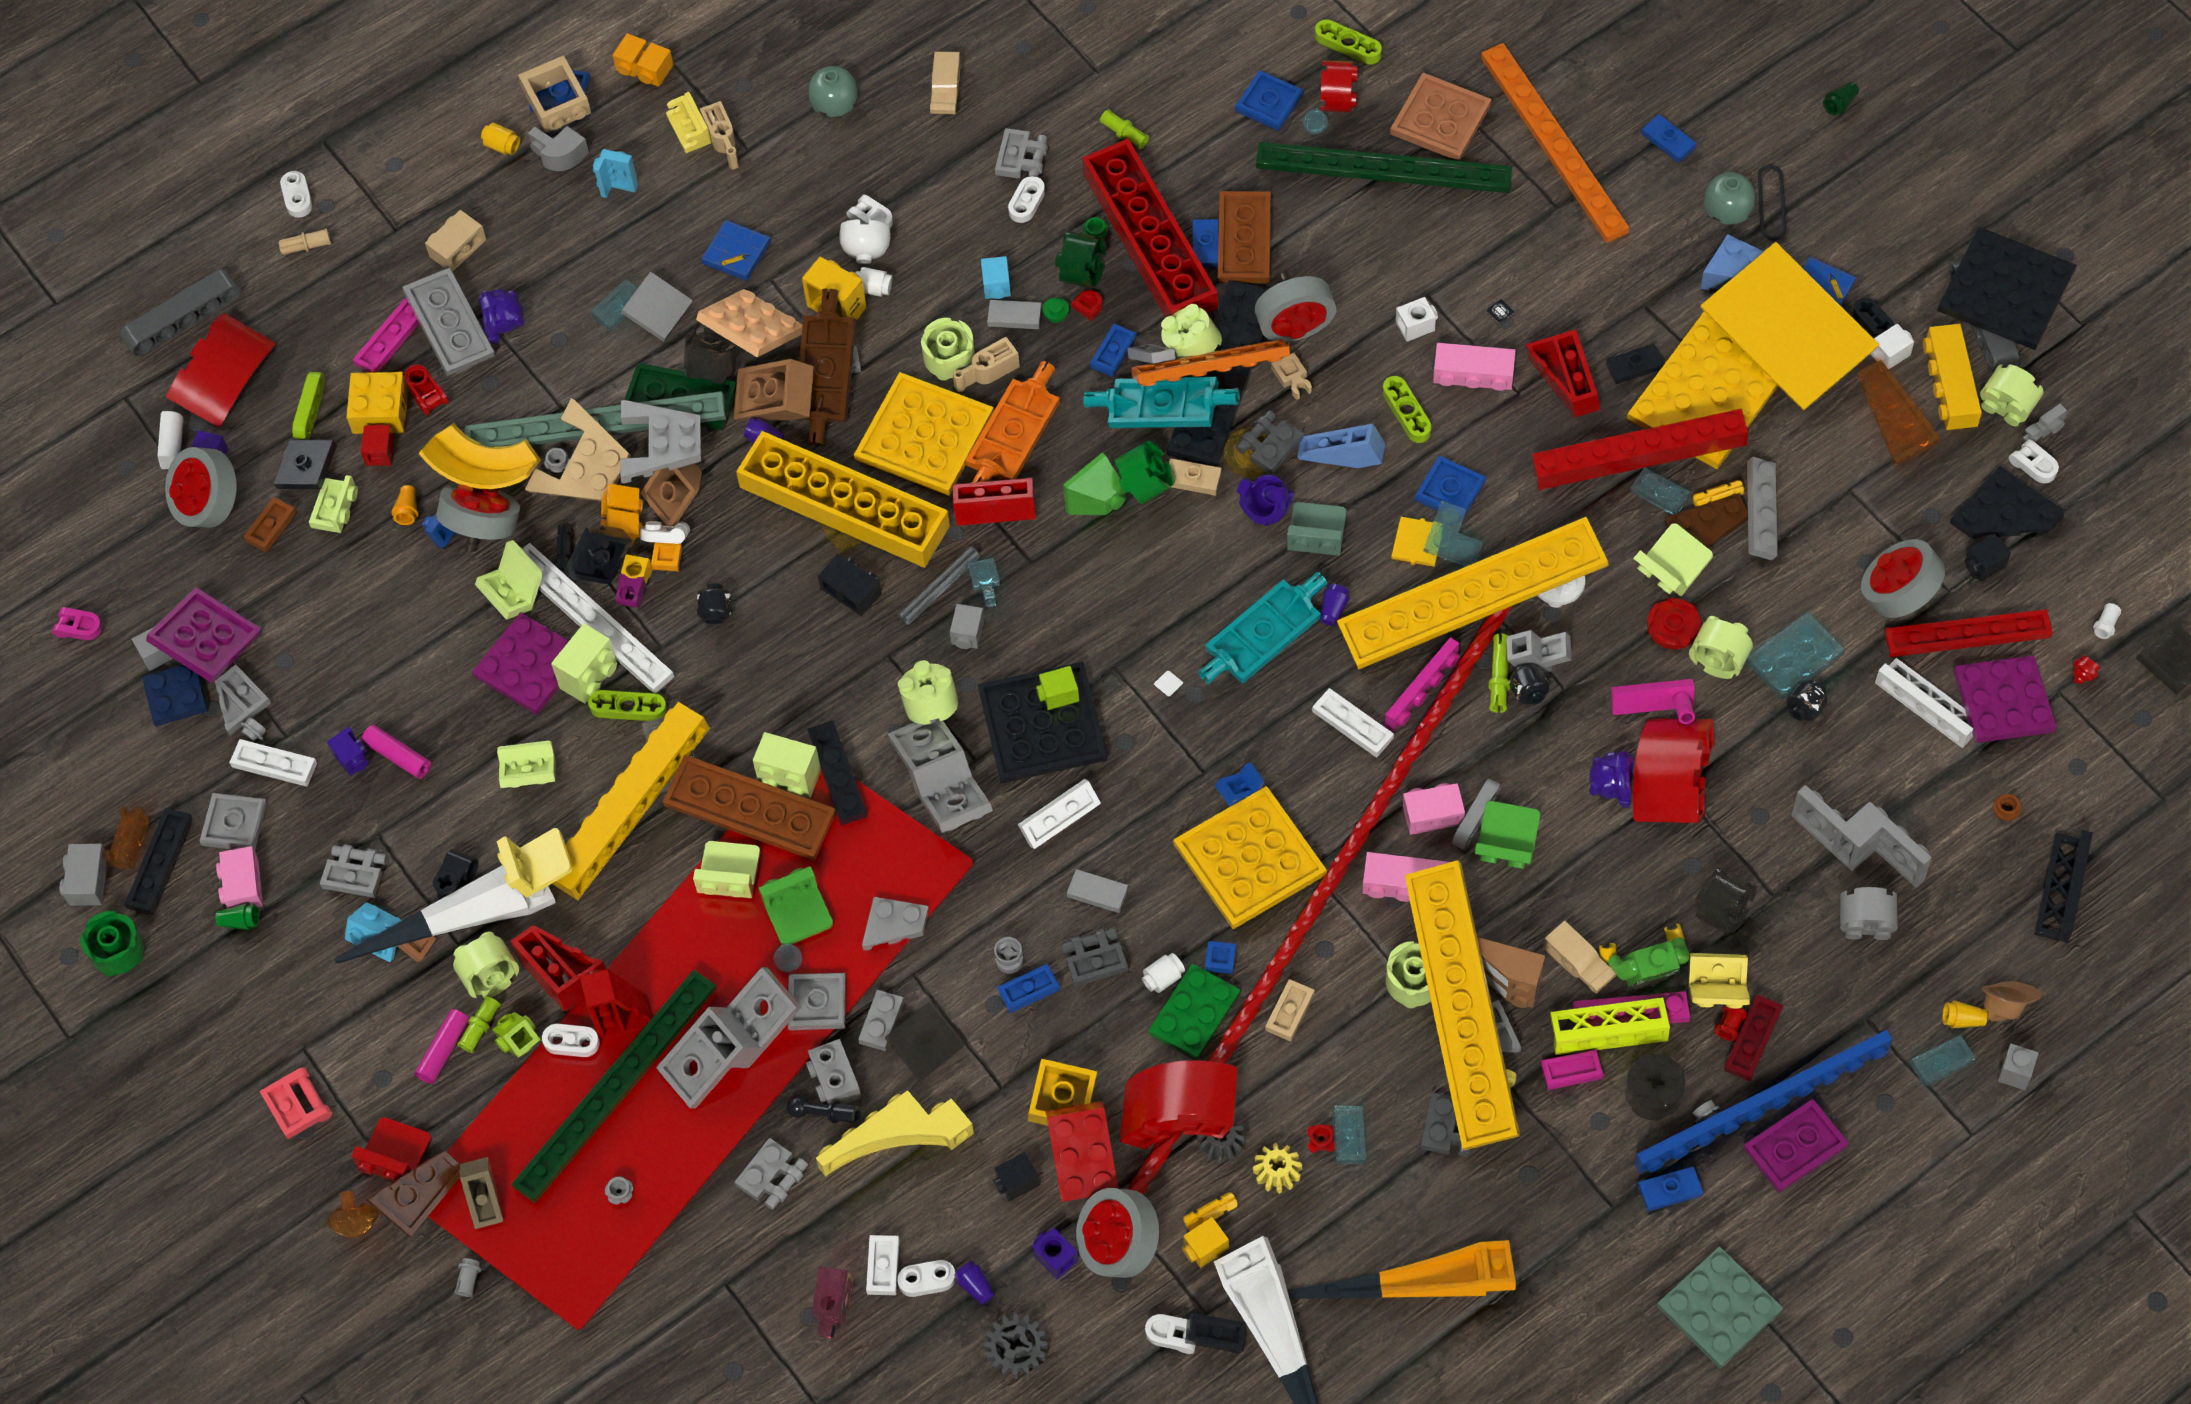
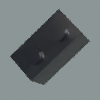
M837 554L818 575L821 590L861 617L882 594L880 580L874 573L870 571L866 573L859 568L853 559L849 557L844 558L840 554Z

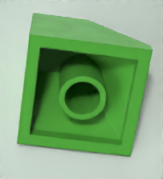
M1103 453L1063 484L1065 511L1069 515H1107L1113 509H1119L1125 502L1126 495L1120 487V477Z

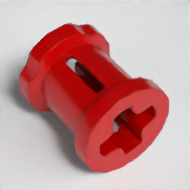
M1725 1004L1722 1008L1723 1016L1720 1023L1715 1025L1714 1033L1722 1039L1734 1042L1738 1038L1737 1032L1741 1022L1747 1018V1012L1742 1008H1729Z

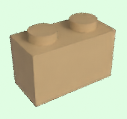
M459 210L454 216L449 217L436 233L430 235L425 245L431 259L445 269L450 267L453 272L486 241V236L481 224Z

